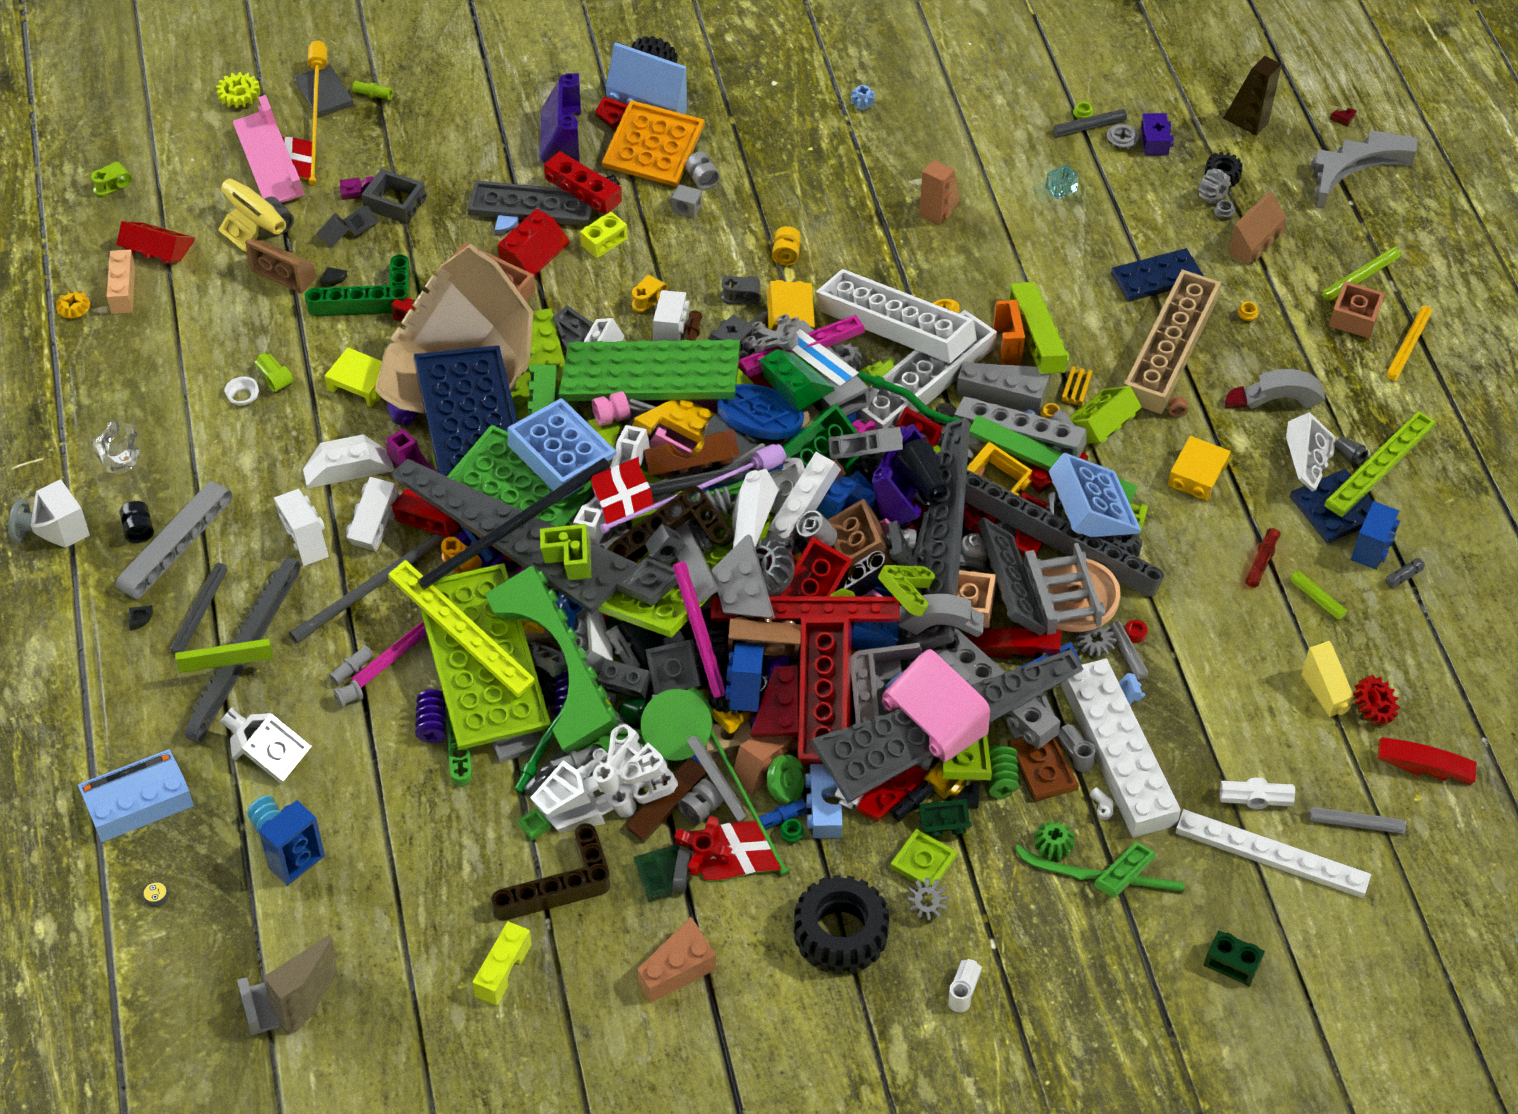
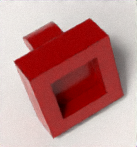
M406 297L403 302L396 299L391 304L393 319L402 322L410 308L415 311L416 308L412 306L415 301L409 297Z

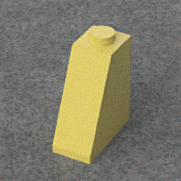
M1327 641L1310 647L1301 673L1302 677L1329 717L1345 714L1350 710L1354 695L1332 643Z

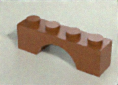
M734 429L707 435L702 450L695 456L682 454L675 448L673 443L644 450L650 476L658 474V478L671 476V471L678 470L679 474L692 471L691 467L698 465L699 469L709 468L713 466L712 462L720 461V465L734 462V457L740 455Z

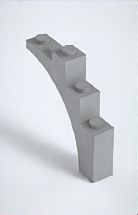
M1370 130L1368 138L1364 137L1363 143L1344 140L1342 148L1338 147L1337 152L1318 149L1317 156L1312 157L1310 169H1314L1313 178H1317L1316 184H1320L1316 186L1314 198H1317L1316 207L1324 208L1327 197L1332 189L1342 179L1354 172L1379 165L1397 164L1412 166L1418 138Z

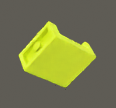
M347 347L325 374L327 390L335 393L340 387L364 397L367 406L372 407L381 398L375 391L382 361Z

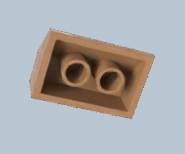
M1269 191L1234 225L1228 254L1247 265L1254 259L1258 260L1262 252L1266 248H1270L1277 237H1281L1285 232L1286 216L1273 193Z
M247 239L245 241L251 271L301 294L316 279L314 264L309 260L302 259L292 252H287L274 244H269L262 240Z
M865 499L860 500L827 520L837 531V539L834 543L835 549L853 559L849 567L875 551H881L891 559L890 548L877 515Z
M746 617L730 619L727 653L734 652L735 643L764 645L763 656L780 657L789 655L790 658L798 659L801 624H796L794 621L777 623L772 622L770 619L753 621Z

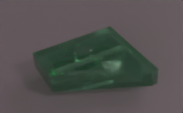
M679 844L634 857V863L648 902L672 896L673 877L680 849Z

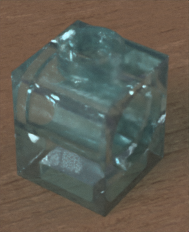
M1066 164L1047 173L1045 187L1056 199H1059L1077 191L1079 176L1076 171Z

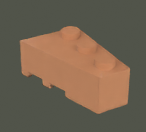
M932 160L922 172L919 216L940 225L945 218L948 219L952 210L959 203L960 197L955 170Z
M799 736L753 737L740 745L733 769L746 792L753 795L767 781L768 768L773 759L780 755H792L798 751Z
M692 917L637 969L638 984L650 1003L716 970V954Z

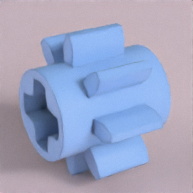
M866 85L858 86L856 90H852L851 104H855L856 108L860 110L869 108L870 105H874L875 91H871Z

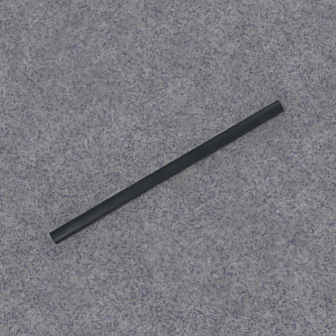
M605 458L597 461L420 578L418 583L421 588L425 590L591 480L593 475L610 467L608 461Z

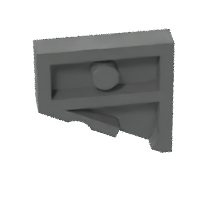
M568 305L553 316L557 332L566 351L569 342H584L594 324Z

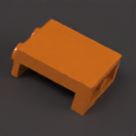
M1017 300L997 301L993 329L997 332H1005L1002 334L999 363L1000 365L1021 366L1025 334Z

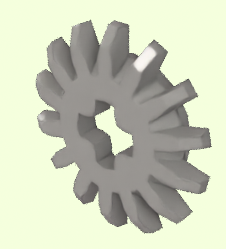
M1102 625L1093 630L1078 632L1082 635H1077L1075 638L1076 640H1081L1076 643L1077 647L1083 645L1084 647L1081 652L1084 653L1088 650V656L1091 657L1093 653H1097V657H1101V652L1108 655V648L1115 649L1111 643H1117V639L1112 638L1115 636L1114 632H1109L1111 630L1110 626L1102 629L1104 626ZM1097 634L1100 635V640H1102L1101 642H1092L1091 636L1095 637L1097 636Z

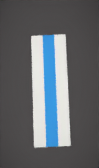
M801 329L796 332L799 337V343L791 350L839 386L859 373L820 343L805 348L808 344L816 342V340Z

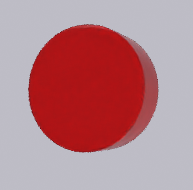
M1131 620L1125 625V631L1132 643H1140L1146 639L1148 628L1144 622Z

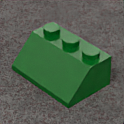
M776 349L759 359L764 379L798 412L835 391L834 387L798 354Z

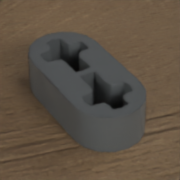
M679 849L673 877V892H686L689 876L688 864L691 860L692 850Z

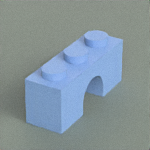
M810 764V773L805 774L806 788H810L811 793L806 794L807 808H811V814H807V827L812 829L813 838H842L841 804H829L824 801L828 797H835L838 787L824 764Z

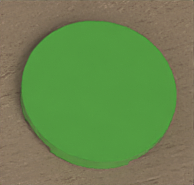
M670 689L656 695L645 707L641 717V733L645 743L653 746L664 759L684 761L696 756L687 739L697 736L704 747L708 744L712 732V716L708 706L696 694L683 689Z

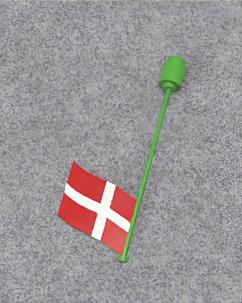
M692 687L687 690L699 696L708 706L710 713H713V709L702 690H699L698 687ZM712 730L711 738L755 821L732 822L719 825L714 835V843L731 847L733 849L731 852L733 856L730 863H726L716 857L703 861L700 872L704 880L710 882L726 881L754 873L779 871L781 876H786L790 873V870L781 861ZM704 829L686 832H688L691 835H695L700 831H704ZM701 843L697 847L700 849H706L710 845L707 843Z

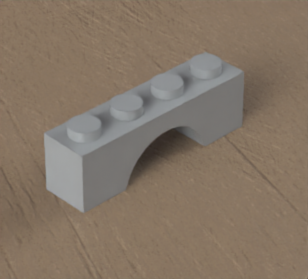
M900 427L828 438L831 460L903 449V437Z

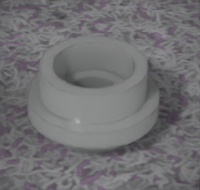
M1221 200L1214 207V213L1219 218L1228 219L1234 215L1235 209L1228 200Z

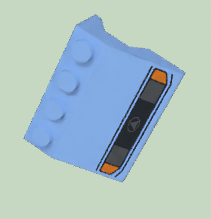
M170 749L78 784L101 843L194 806L187 784Z

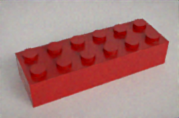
M801 618L798 759L801 764H823L810 743L811 739L850 727L852 624L849 618Z

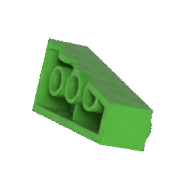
M530 365L531 381H529L528 416L559 400L560 388H558L556 365Z

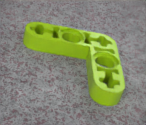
M885 565L878 579L908 612L916 616H923L929 604L916 588H929L935 578V574L923 566Z

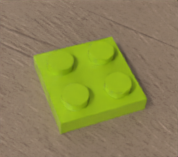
M916 829L891 862L890 869L913 882L921 881L923 886H925V878L929 877L930 886H932L936 879L940 882L957 858L958 852Z

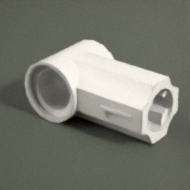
M961 960L954 982L950 985L948 1005L955 1012H965L970 1007L971 998L982 971V966L974 960Z

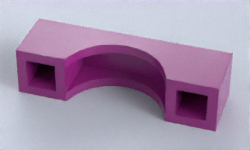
M401 429L386 438L387 455L398 467L405 460L410 459L438 472L425 460L417 441L406 430Z

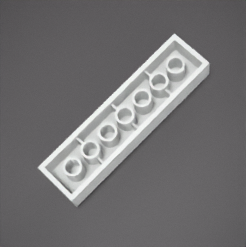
M844 269L840 270L816 291L820 312L840 320L856 315L864 325L865 330L947 363L954 361L977 340L974 319Z
M963 310L960 313L961 315L974 319L977 340L954 361L947 363L914 350L886 373L883 378H885V381L909 389L927 405L958 379L963 362L978 363L995 349L997 331L966 310ZM872 386L869 387L871 404L855 411L857 414L856 420L866 419L876 423L875 430L886 429L889 425L895 426L905 407L917 413L919 412L905 397L882 388L878 390Z
M1107 658L1083 664L1084 670L1061 683V688L1086 741L1092 743L1095 747L1094 758L1132 838L1177 826L1181 809Z

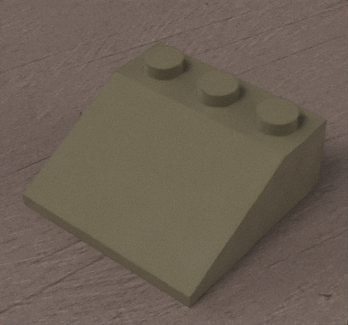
M330 935L264 976L270 1010L286 1033L293 1029L298 1030L304 1026L338 974L333 940Z

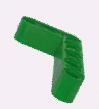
M398 254L391 258L389 285L322 287L307 290L305 292V301L308 313L312 316L393 313L391 304L396 299L403 302L406 297L410 298L411 273L408 257Z

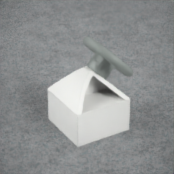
M61 479L36 491L33 513H30L29 504L23 498L18 499L14 503L10 512L8 529L10 538L15 543L21 542L25 538L27 531H32L43 539L65 548L90 536L82 508Z

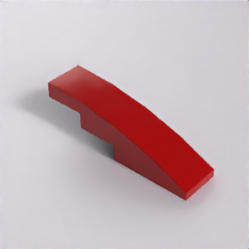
M1026 628L983 630V634L978 637L968 633L967 638L987 656L1011 659L1012 654L1035 657L1036 652L1059 654L1062 631H1056L1055 634L1049 635L1045 632L1040 636L1033 631H1028Z
M1385 737L1379 739L1377 759L1417 776L1425 772L1443 781L1451 777L1467 785H1471L1476 781V761L1428 745Z

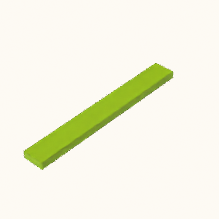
M1417 411L1326 500L1324 506L1343 518L1435 427L1436 421Z

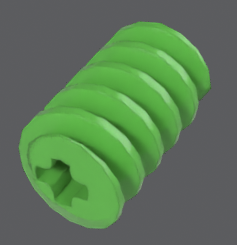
M1002 745L991 746L989 754L992 777L989 780V793L998 799L1007 798L1012 795V792L1019 789V783L1017 782L1019 779L1017 774V750Z

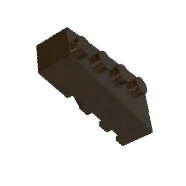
M1264 56L1249 72L1223 119L1257 136L1269 123L1282 64Z

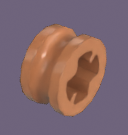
M1181 396L1171 398L1168 401L1169 414L1174 417L1186 415L1188 413L1187 399Z

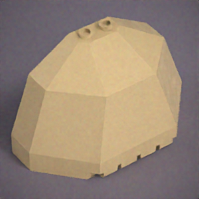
M469 244L441 264L437 270V276L434 274L425 285L430 290L429 294L423 290L413 304L418 308L417 312L410 308L401 322L406 326V329L398 327L391 337L394 343H390L385 349L375 391L381 398L399 409L425 414L413 360L414 354L499 345L510 392L515 389L516 381L520 375H523L528 369L531 353L533 310L499 264L488 254Z

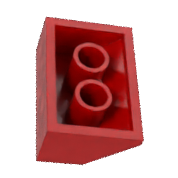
M536 208L498 243L499 259L535 276L570 243V240L553 217Z
M121 221L116 245L124 247L123 250H131L132 253H136V251L142 252L141 256L154 259V256L160 258V262L172 264L173 261H181L194 243L195 237L143 222Z
M812 537L795 566L794 576L790 585L779 596H830L835 592L853 559Z

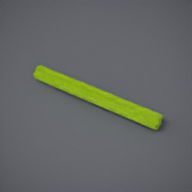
M1397 247L1389 249L1323 290L1322 297L1326 301L1334 299L1340 294L1344 281L1358 284L1400 258L1401 251Z

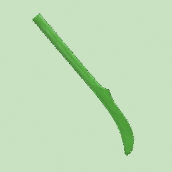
M1016 844V852L1023 861L1043 870L1069 875L1079 880L1097 879L1105 872L1056 863L1039 857ZM1137 876L1130 883L1131 885L1184 892L1185 887L1184 882Z

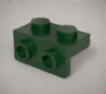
M967 799L918 805L921 832L928 833L930 837L943 836V831H952V835L967 833L966 829L972 827V822L969 820Z

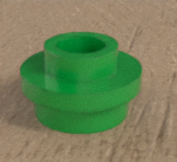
M788 819L780 827V836L786 842H798L804 835V828L798 820Z

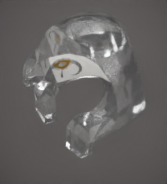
M108 421L107 428L90 442L100 463L111 475L124 474L136 466V462L140 457L139 447L137 446L133 449L137 439V432L133 424H125L127 436L122 441L110 444L117 437L120 430L118 421Z

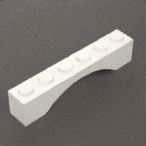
M629 425L624 427L617 440L616 455L613 457L610 468L636 457H639V464H642L645 458L644 450L650 448L647 429ZM595 496L590 502L582 505L573 521V525L586 524L591 543L596 545L600 543L604 535L601 530V524L605 523L603 510Z

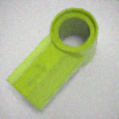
M264 352L258 355L257 360L254 361L256 368L265 377L269 388L274 393L294 382L289 369L286 366L282 367L270 353L266 354Z

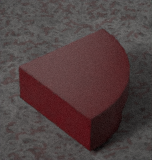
M1351 108L1342 111L1335 110L1332 112L1330 120L1348 127L1356 116L1357 110Z
M1244 386L1236 387L1227 394L1225 408L1246 407L1247 399Z

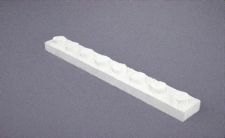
M1183 809L1175 832L1190 839L1360 898H1364L1371 877L1370 873Z

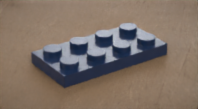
M1187 248L1116 266L1111 270L1113 278L1128 302L1171 291L1181 270L1204 276Z

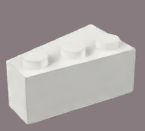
M661 290L653 319L652 341H681V335L684 333V324H686L687 313H689L690 301H686V292Z
M369 477L368 483L364 484L361 501L356 504L354 509V519L346 530V538L351 545L377 552L388 531L385 528L388 520H394L395 518L391 505L401 495L395 483Z
M296 489L274 497L279 517L288 535H291L295 541L293 545L296 551L299 550L303 566L329 557L322 530L325 529L321 517H318L315 507L311 506L308 496H303L301 491Z

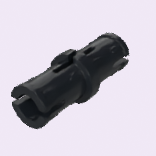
M924 780L915 790L904 795L905 798L890 809V814L900 822L911 811L917 810L918 805L935 792L934 787L927 780Z

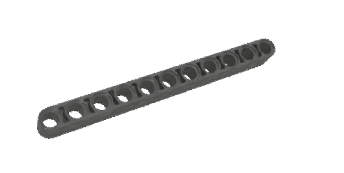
M967 470L964 502L1068 556H1073L1074 544L1079 543L1081 552H1085L1086 558L1104 565L1114 574L1118 582L1146 596H1155L1164 578V573L1158 567L1099 537L1077 534L1072 530L1070 522Z

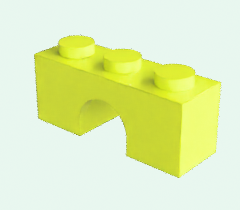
M507 921L472 982L475 997L496 1006L498 1005L509 986L508 978L514 963L521 965L532 945L530 930Z

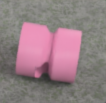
M623 391L610 394L608 399L604 396L592 399V408L599 427L612 424L613 419L617 422L630 419V408Z

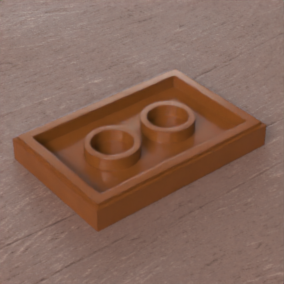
M1056 736L1039 750L1032 744H1028L1023 737L1008 740V747L1017 750V767L1033 802L1078 790L1079 784Z

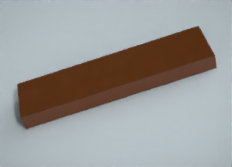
M688 758L673 774L678 781V786L673 793L646 803L626 824V828L644 843L678 807V801L688 792H692V788L708 775L704 767L694 759Z

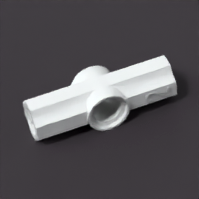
M1251 778L1247 782L1221 781L1219 794L1220 800L1223 803L1247 804L1252 809H1263L1268 805L1294 806L1295 786L1293 784L1267 783L1263 778Z

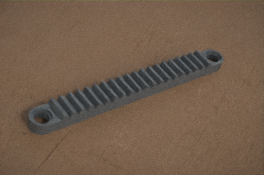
M287 557L279 570L272 572L273 577L268 579L269 584L264 585L265 591L260 592L261 598L256 599L257 605L252 606L253 612H248L249 619H244V626H240V633L235 634L236 640L231 641V644L262 639L299 575L300 560ZM247 663L223 666L214 670L215 676L209 678L211 684L205 685L206 691L201 692L202 698L196 700L198 706L192 707L194 714L186 728L185 736L187 739L195 742L202 741Z

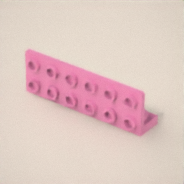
M264 95L258 97L261 104L257 106L259 112L234 120L233 124L262 198L265 199L273 196L283 203L303 196L305 193L276 124L268 99Z

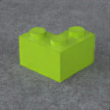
M586 524L540 529V549L545 563L564 561L568 580L592 578L591 539Z

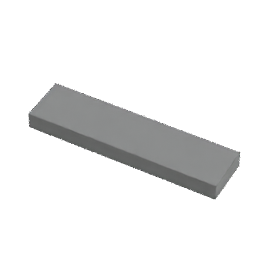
M692 736L687 739L688 744L737 821L742 822L747 819V812L699 737Z

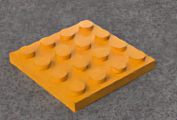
M630 100L603 158L602 167L678 187L685 171V162L692 155L704 128L705 121L704 119Z

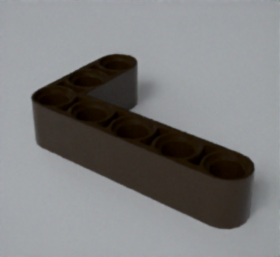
M690 486L610 545L609 551L618 554V551L625 547L626 553L622 557L631 561L635 560L648 550L645 543L656 531L655 524L660 520L663 521L665 526L675 530L695 516L709 538L721 547H726L732 543L733 531L708 495L699 487ZM700 493L699 501L692 503V496ZM677 507H681V514L679 516L674 517V509ZM712 511V518L709 521H704L705 514ZM725 529V536L717 540V533ZM640 534H644V541L637 544V537Z
M875 551L847 569L835 592L845 588L854 592L855 596H863L882 584L878 579L882 568L885 565H895V563L883 552Z
M583 823L575 829L576 850L582 868L495 891L491 897L495 918L502 921L510 920L607 893L610 889L609 868L595 827L591 824ZM602 878L603 880L596 881L595 879ZM575 884L580 885V886H578V887H571L572 885H575ZM531 897L529 900H524L523 898ZM503 903H506V904H507L506 906H499L500 904H503Z

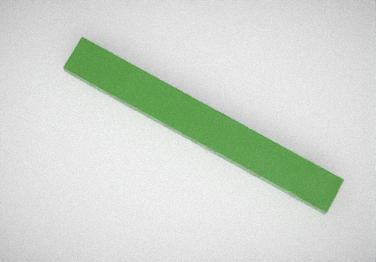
M976 415L970 427L971 437L986 444L991 442L1004 452L1047 471L1051 469L1063 454L979 415ZM1118 478L1129 503H1131L1138 486Z

